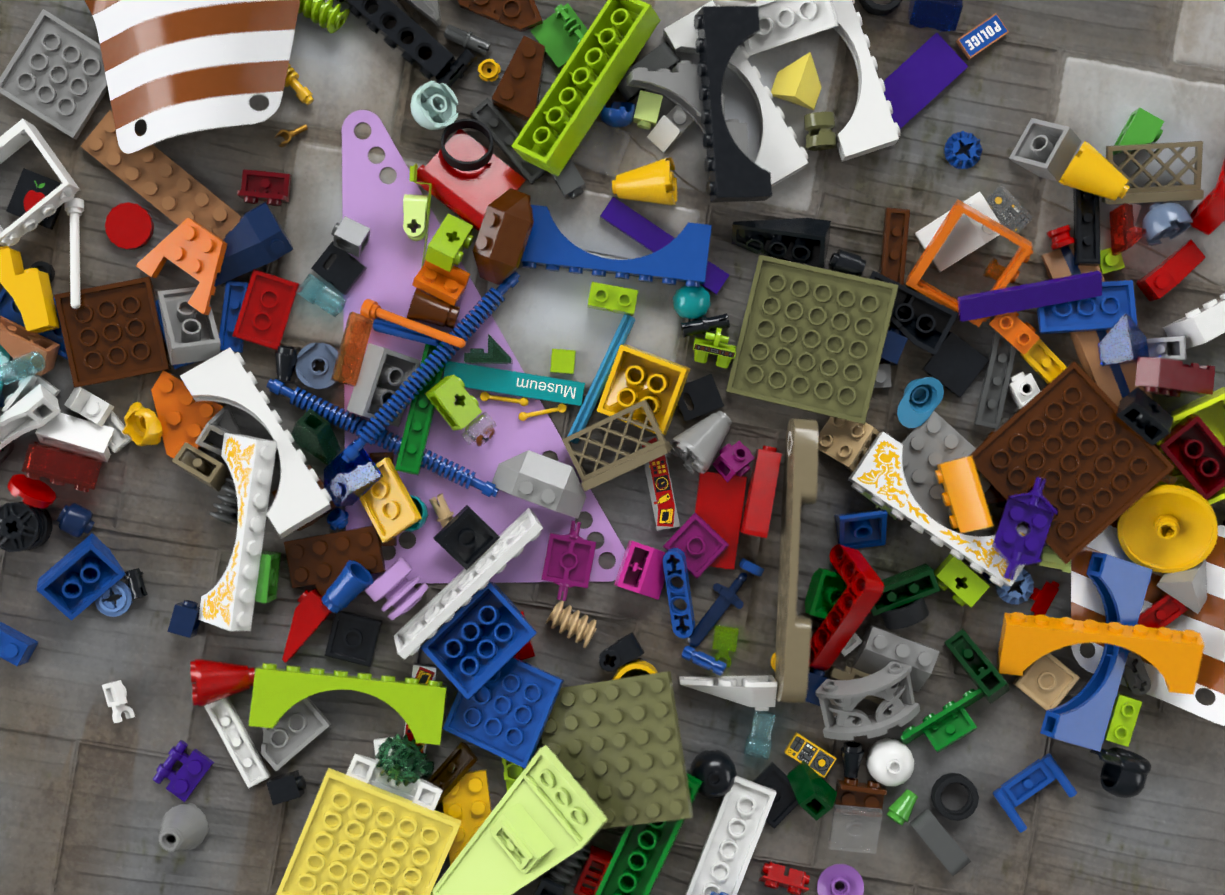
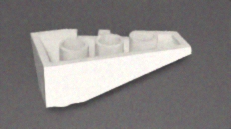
M772 675L679 677L680 685L745 706L755 707L756 711H769V707H775L777 681Z

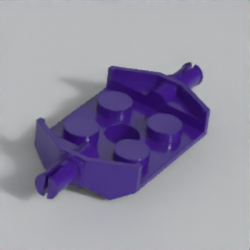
M1036 477L1033 489L1029 490V493L1008 496L992 544L995 551L1008 564L1003 578L1013 581L1019 565L1041 562L1039 558L1053 516L1058 512L1042 496L1046 480L1040 477ZM1020 522H1024L1028 526V532L1024 536L1019 535L1017 532V525Z

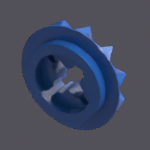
M961 131L953 134L947 140L944 154L949 164L953 167L968 169L980 160L983 149L981 148L980 139H977L973 133ZM959 144H962V146L971 145L967 151L968 156L964 153L956 155L961 148Z

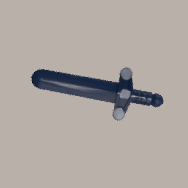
M740 573L729 588L719 583L713 585L714 591L718 592L720 596L695 627L691 636L688 637L687 640L690 646L697 647L731 604L738 609L743 608L744 603L736 593L744 584L743 582L747 580L746 573Z

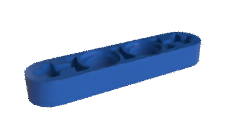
M670 548L663 557V568L672 629L676 636L688 638L695 629V618L686 556L681 549ZM672 555L679 559L676 564L677 570L673 571L674 562L669 560ZM675 576L680 577L684 585L682 587H675L671 579ZM683 599L687 604V608L683 610L678 609L675 606V600ZM684 615H686L684 617V624L689 626L686 631H684L683 627H679Z

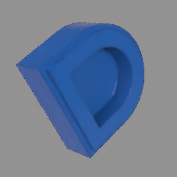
M744 558L739 563V567L758 577L762 576L765 570Z

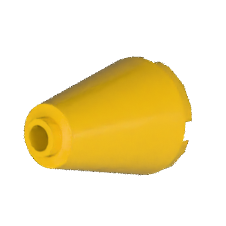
M1084 141L1059 180V183L1114 201L1117 197L1122 199L1130 186L1126 185L1128 179L1086 141Z
M672 157L616 175V180H612L613 194H617L619 199L676 205L678 189L677 178H674V173L671 172L675 170Z

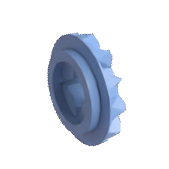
M1022 569L1015 582L1023 580L1019 585L1022 593L1016 590L1009 591L1010 586L1003 585L999 587L996 585L999 597L1009 604L1019 605L1028 601V598L1033 594L1034 588L1031 574Z
M120 580L95 600L97 609L102 614L110 617L124 614L133 603L132 593L128 584ZM112 591H114V594L116 595H122V597H120V599L116 601L117 604H115L114 601L105 600L109 598V596H112Z

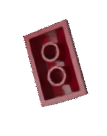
M1188 415L1171 429V432L1163 439L1159 447L1194 489L1208 500L1225 486V447L1198 415Z

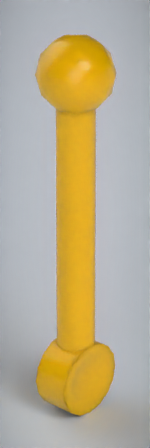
M488 392L480 394L482 401L490 399L519 403L521 406H527L529 403L526 397L517 399L489 395Z
M561 403L558 407L530 413L521 412L518 417L521 421H525L529 417L558 411L564 413L567 407Z

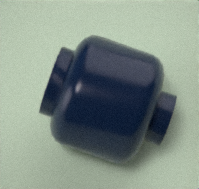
M72 503L70 506L65 505L57 518L59 529L76 538L81 537L83 533L89 534L95 524L92 521L93 513L76 503Z

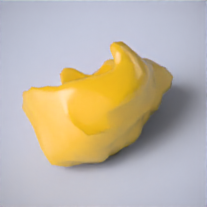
M140 402L133 403L124 417L126 426L122 430L123 434L129 435L131 441L138 446L159 444L163 432L162 425L155 412L143 407Z

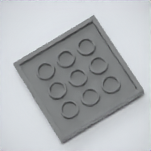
M44 9L0 77L1 94L77 140L108 90L100 44Z
M933 411L921 426L914 428L901 442L903 445L902 466L908 488L918 505L937 523L951 529L949 516L952 514L950 507H946L943 502L942 493L945 491L943 484H939L937 481L935 470H938L937 464L969 456L976 448ZM976 469L984 494L991 484Z

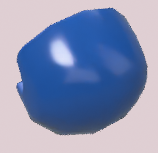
M613 102L610 108L604 106L599 116L608 126L622 128L631 124L634 120L636 104Z

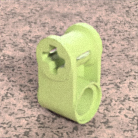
M404 194L403 228L407 236L413 241H420L425 237L429 195ZM415 224H418L420 229H416V233H413L410 228H414Z

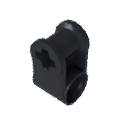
M632 632L603 650L599 655V663L604 670L614 671L624 664L637 659L645 652ZM607 654L611 657L614 655L616 657L613 660L614 664L611 666L609 663H603L606 660L605 655Z

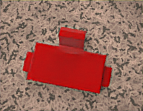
M1046 581L1042 590L1033 588V594L1029 597L1035 600L1030 611L1034 612L1033 616L1046 614L1059 591L1058 587L1060 584L1052 581V583Z

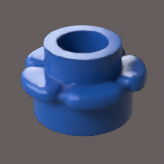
M335 508L327 516V523L330 524L332 530L337 528L343 529L348 524L349 514L345 510Z

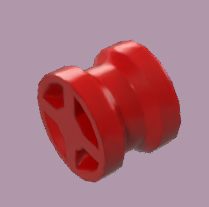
M1070 225L1046 232L1047 237L1052 241V250L1075 243L1074 238L1069 233L1071 230Z

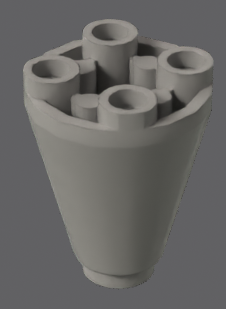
M722 411L711 414L675 436L670 441L672 447L670 452L676 457L679 456L685 462L683 466L690 473L694 474L697 471L704 474L710 468L730 430L731 419Z
M193 803L173 806L165 813L161 821L159 834L161 847L167 851H189L195 849L204 841L209 832L205 814Z

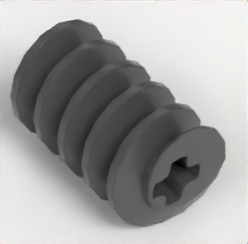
M226 477L225 480L230 486L221 487L226 494L217 495L222 503H214L213 506L218 511L209 512V514L222 522L232 524L231 522H238V516L236 515L238 514L237 493L233 478Z
M585 845L549 869L547 875L543 874L544 878L566 888L565 882H571V875L577 874L576 867L581 868L583 866L582 860L589 858L587 852L591 853V850Z

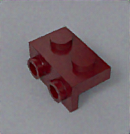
M243 169L241 191L238 190L237 195L244 199L245 203L258 204L259 200L267 201V205L281 206L282 203H289L292 175Z

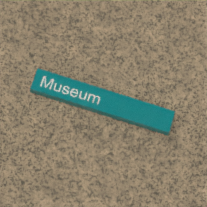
M448 361L445 365L443 378L455 375L464 382L465 388L582 406L585 387L583 382Z

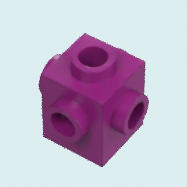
M739 440L733 446L729 443L719 451L720 456L712 465L728 482L736 475L740 477L745 475L751 469L749 464L755 458L751 451Z

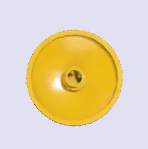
M1178 485L1153 486L1118 518L1117 534L1122 550L1134 563L1153 569L1154 572L1174 573L1193 568L1209 556L1218 538V524L1213 508L1197 492Z

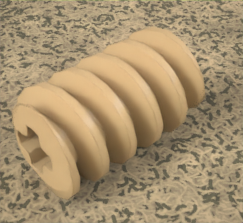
M561 600L555 605L545 624L551 620V629L559 625L560 634L568 630L567 638L570 639L573 635H576L575 643L578 644L583 639V647L586 648L597 629L595 628L596 620L593 619L587 623L588 615L585 614L582 618H579V610L571 614L572 606L569 605L563 609L564 601Z

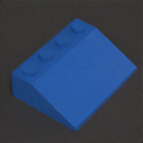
M489 581L484 589L479 590L466 606L461 607L453 618L445 623L420 648L465 698L469 700L537 632L495 583Z

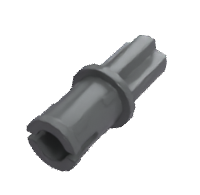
M448 25L445 29L444 37L463 45L464 49L469 48L486 56L489 51L488 47L490 48L491 42L472 35L473 32L471 31L468 33L453 25Z

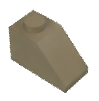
M187 442L184 443L172 460L181 469L217 492L225 484L226 477L229 478L231 475L230 470L223 463Z

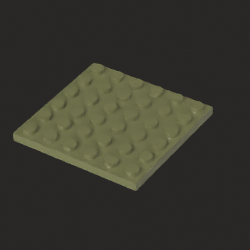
M759 255L726 392L865 424L899 285Z
M670 671L560 689L541 735L543 747L545 745L548 746L607 817L608 820L601 829L693 817Z

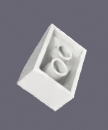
M980 191L964 201L965 204L1000 223ZM949 211L915 233L924 249L928 246ZM963 213L932 262L940 273L1000 234Z

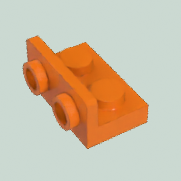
M425 260L423 267L414 278L412 286L455 306L466 289L470 273L456 266H453L451 271L448 272Z

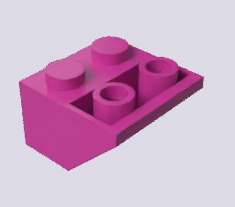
M629 541L614 585L659 600L665 582L663 568L665 552Z

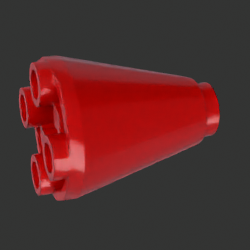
M206 659L190 661L191 683H195L192 684L193 706L208 705L249 690L254 684V667L248 668V665Z

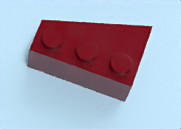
M1138 357L1135 386L1143 387L1144 392L1165 395L1166 397H1180L1181 393L1213 395L1216 366H1200L1198 363L1187 365L1179 360Z

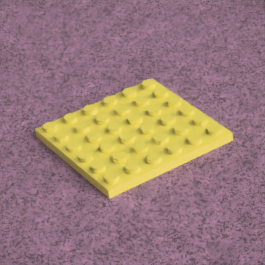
M328 768L276 895H430L460 827L461 820L436 810L432 811L413 803L411 800Z

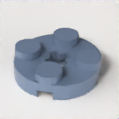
M311 343L298 353L296 374L300 381L308 387L318 390L330 388L339 381L344 372L342 356L331 345ZM316 360L325 362L323 372L314 370L316 367L314 362Z

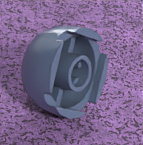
M1157 202L1149 207L1150 211L1144 216L1142 231L1148 245H1158L1162 243L1160 241L1161 238L1169 237L1171 240L1191 227L1190 223H1193V220L1187 210L1180 204Z

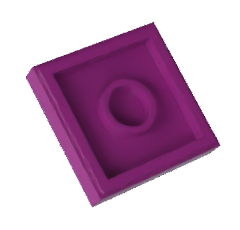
M695 512L663 545L667 551L670 548H679L684 552L687 570L696 579L729 546Z

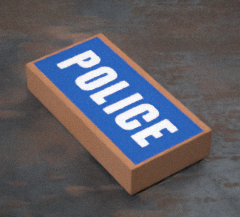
M995 13L958 38L956 43L967 59L970 60L1007 35L1009 31Z

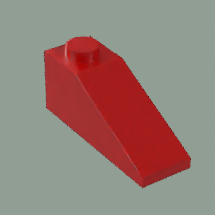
M1191 239L1135 284L1149 301L1160 299L1178 285L1206 257Z
M316 589L310 592L306 590L297 600L300 604L295 608L282 658L285 663L292 659L332 613L323 604L322 596Z

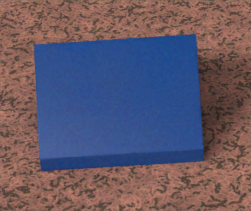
M876 509L834 515L838 545L854 549L886 545V510Z

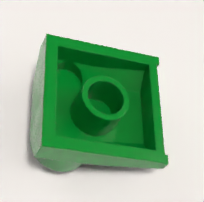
M818 568L814 572L805 598L807 614L826 618L848 586L839 573L823 568Z

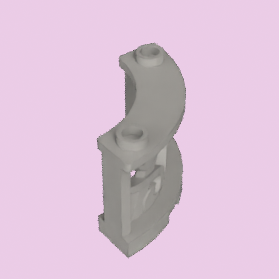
M891 661L878 672L863 678L853 680L826 679L815 691L816 696L819 697L825 724L823 729L824 737L836 740H854L853 736L867 735L869 739L887 734V729L896 725L902 727L910 722L920 712V705L915 703L910 679L911 665ZM867 695L885 699L878 706L875 714L867 716L863 711L854 709ZM830 699H834L838 706L832 705Z

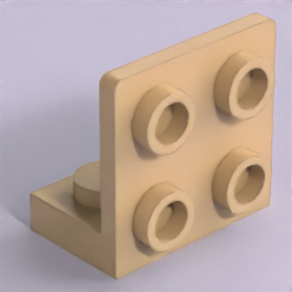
M830 417L818 435V450L842 463L853 472L880 432L866 422L865 424Z

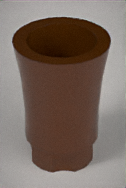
M416 288L407 318L453 329L460 307L452 306Z

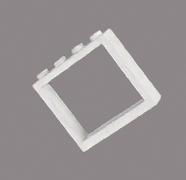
M21 119L0 136V164L32 139L60 178L62 184L5 230L0 225V245L10 247L17 244L23 235L34 230L38 223L46 217L53 215L59 206L73 199L74 195L80 190L35 125L24 119Z

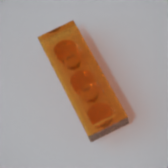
M355 312L349 313L331 380L352 387L356 386L374 319H368Z

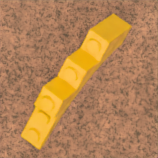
M9 246L0 247V283L12 296L19 308L26 330L38 334L60 328L48 273L39 271L38 268L24 270L20 251L11 249Z

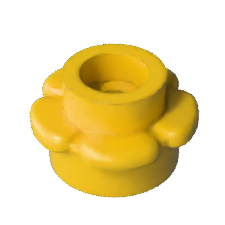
M485 59L478 66L479 77L485 82L488 80L491 82L496 81L499 77L498 74L501 72L500 65L493 59Z

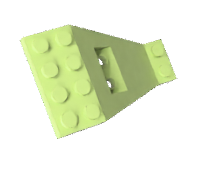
M545 745L539 749L526 766V769L523 770L440 878L430 895H511L587 845L608 819L588 796L586 791L572 777L571 773L558 760L556 755Z

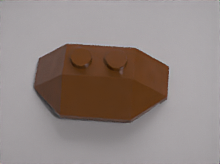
M510 188L488 205L473 248V255L480 278L500 285L504 279L508 278L518 269L534 224L530 195Z

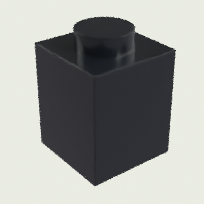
M298 770L273 777L266 783L273 805L300 798L305 793L304 789H306L305 779L303 775L300 776Z

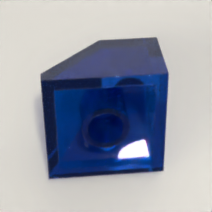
M355 439V440H354L351 444H349V445L352 446V445L356 442L357 439ZM364 448L358 452L360 455L354 461L351 460L349 463L341 458L344 455L342 451L324 468V488L337 507L352 506L383 477Z

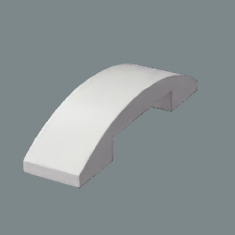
M356 753L346 773L348 776L411 800L413 803L432 811L435 810L443 791L441 788L413 774Z

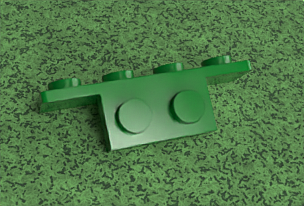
M974 688L970 689L962 695L963 698L956 703L951 701L943 706V711L936 715L931 713L922 720V724L917 727L912 725L906 728L900 737L902 743L906 745L925 734L935 751L939 753L975 731L977 726L965 708L984 697L980 688L977 690Z

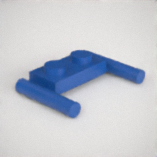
M1049 753L1003 783L1001 788L996 789L992 794L1021 833L1027 829V826L1014 809L1055 779L1058 780L1070 798L1075 796L1077 791Z

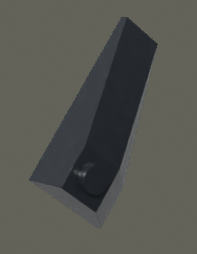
M813 218L735 221L732 224V244L756 254L763 253L773 258L825 269L831 221Z
M873 271L869 279L899 285L890 321L914 345L936 356L955 324L959 313Z

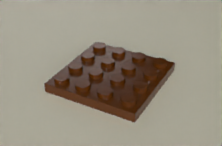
M151 277L81 289V305L77 309L71 307L70 292L54 295L74 388L171 369Z

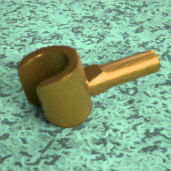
M304 124L291 131L280 130L274 138L278 136L284 137L285 141L279 147H285L291 138L308 130V127Z

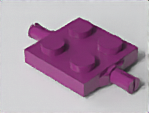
M572 520L569 534L559 535L550 533L541 579L559 585L557 599L561 600L562 591H564L562 601H567L569 587L588 588L596 541L585 540L579 536L581 522L577 521L576 530H574L576 521Z

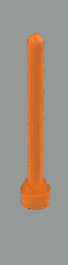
M366 299L361 306L360 314L362 317L368 319L381 318L459 348H463L466 345L465 340L381 309V306L371 299Z

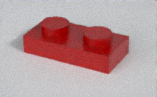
M1167 593L1140 613L1138 625L1158 629L1166 627L1188 609L1184 604Z

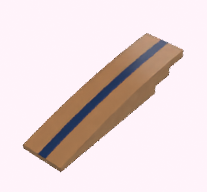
M1074 244L1041 255L1050 280L1094 271L1101 272L1099 266L1074 265ZM1126 329L1069 332L1083 371L1119 407L1120 400L1138 387L1135 386L1138 359ZM1145 392L1150 398H1152L1151 393Z

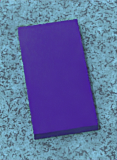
M937 32L883 81L885 85L884 96L886 101H890L893 108V114H891L893 122H897L900 129L968 68V65Z

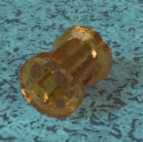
M993 258L986 267L983 276H989L997 281L1006 267L999 264L997 259Z

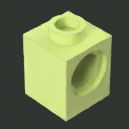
M640 90L633 123H637V127L650 130L651 127L656 126L663 95Z

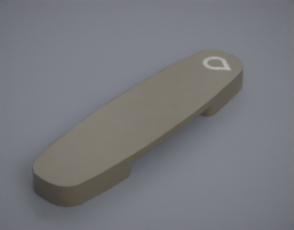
M791 418L788 422L786 433L775 662L776 699L779 702L804 703L807 694L811 621L810 618L796 615L801 506L815 504L817 498L818 424L813 419Z

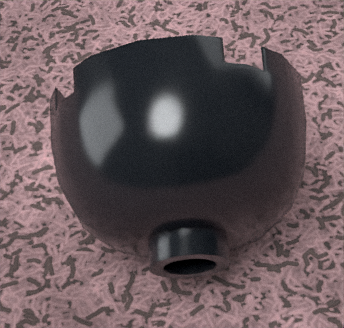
M720 750L701 752L695 757L690 767V775L703 781L698 792L705 797H723L735 785L734 781L737 775L735 764L729 755Z

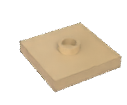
M1048 653L1023 671V676H1018L1012 684L1044 710L1056 708L1080 677L1051 653Z

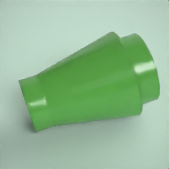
M906 789L887 808L889 811L886 815L902 826L904 822H908L918 796Z

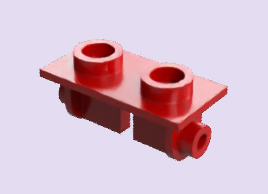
M772 862L764 863L762 872L766 873V875L760 877L759 881L765 882L766 887L778 889L779 887L787 888V892L793 895H801V893L809 891V888L804 887V884L808 885L810 876L806 875V872L789 868L788 876H785L786 866Z

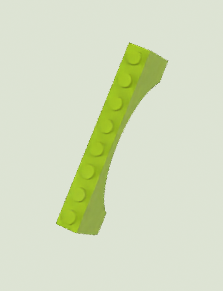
M263 663L262 667L255 668L248 726L274 728L293 705L311 695L329 690H353L377 697L395 709L408 724L416 743L441 744L447 685H442L443 681L429 680L428 684L419 683L418 678L405 677V681L395 680L396 676L381 675V679L372 678L370 673H358L357 676H349L348 671L334 670V674L324 673L325 669L310 668L309 672L300 671V666L287 665L286 669L277 668V664Z

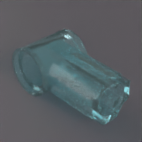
M309 273L296 293L336 317L344 308L346 300L327 288L325 283Z
M33 351L1 364L0 381L7 385L43 371L45 368L43 356L39 352Z
M755 710L751 733L748 734L745 743L744 755L769 759L775 714Z

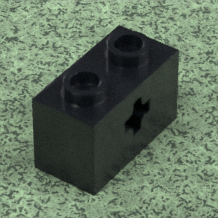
M1139 387L1120 400L1117 416L1152 446L1171 432L1174 417Z

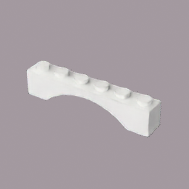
M41 384L0 416V450L24 433L43 427L61 412L58 399Z

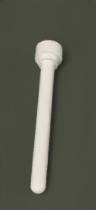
M73 198L68 202H64V210L70 216L71 307L77 309L81 305L79 216L84 212V200Z

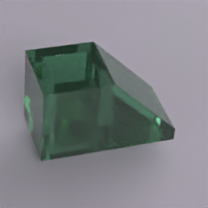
M309 409L296 422L291 433L295 440L294 442L328 465L341 451L330 423L312 409Z

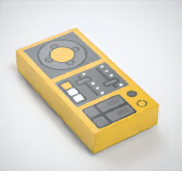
M798 732L795 733L784 750V753L796 761L807 763L823 778H825L837 759Z

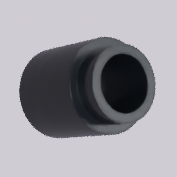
M841 249L837 253L833 252L829 261L832 271L860 277L866 265V260L861 259V256Z

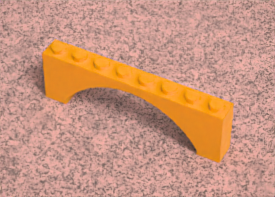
M1004 612L997 656V667L1000 674L1023 676V671L1027 667L1054 650L1080 643H1106L1126 648L1148 660L1165 678L1169 692L1194 695L1205 646L1200 633L1192 630H1171L1166 627L1158 629L1148 628L1143 625H1122L1117 622L1100 623L1095 620H1073L1069 617L1052 618L1042 614L1033 616L1024 615L1020 612Z

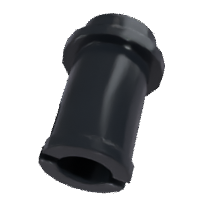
M140 568L126 571V577L124 578L128 579L132 598L136 599L148 595L142 578L144 573L140 572Z

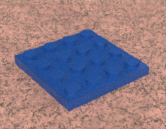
M512 657L469 700L458 690L443 730L526 769L536 750L564 680Z

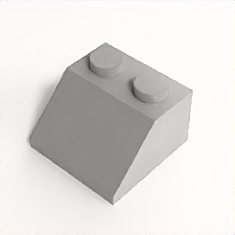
M1031 118L1009 159L1039 177L1059 182L1081 140L1070 127Z

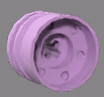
M402 557L364 590L374 602L383 597L387 599L381 608L383 612L391 606L394 607L388 615L391 621L408 612L421 600L424 592L428 589L426 583H423L417 589L414 587L421 579L419 576L408 581L406 577L412 568Z

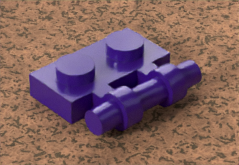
M180 740L177 746H173L169 751V757L164 764L161 763L158 766L153 780L158 784H161L164 778L171 780L166 789L185 802L214 762L197 749H194L190 755L186 754L184 751L188 744ZM178 760L183 765L178 772H175L172 767Z

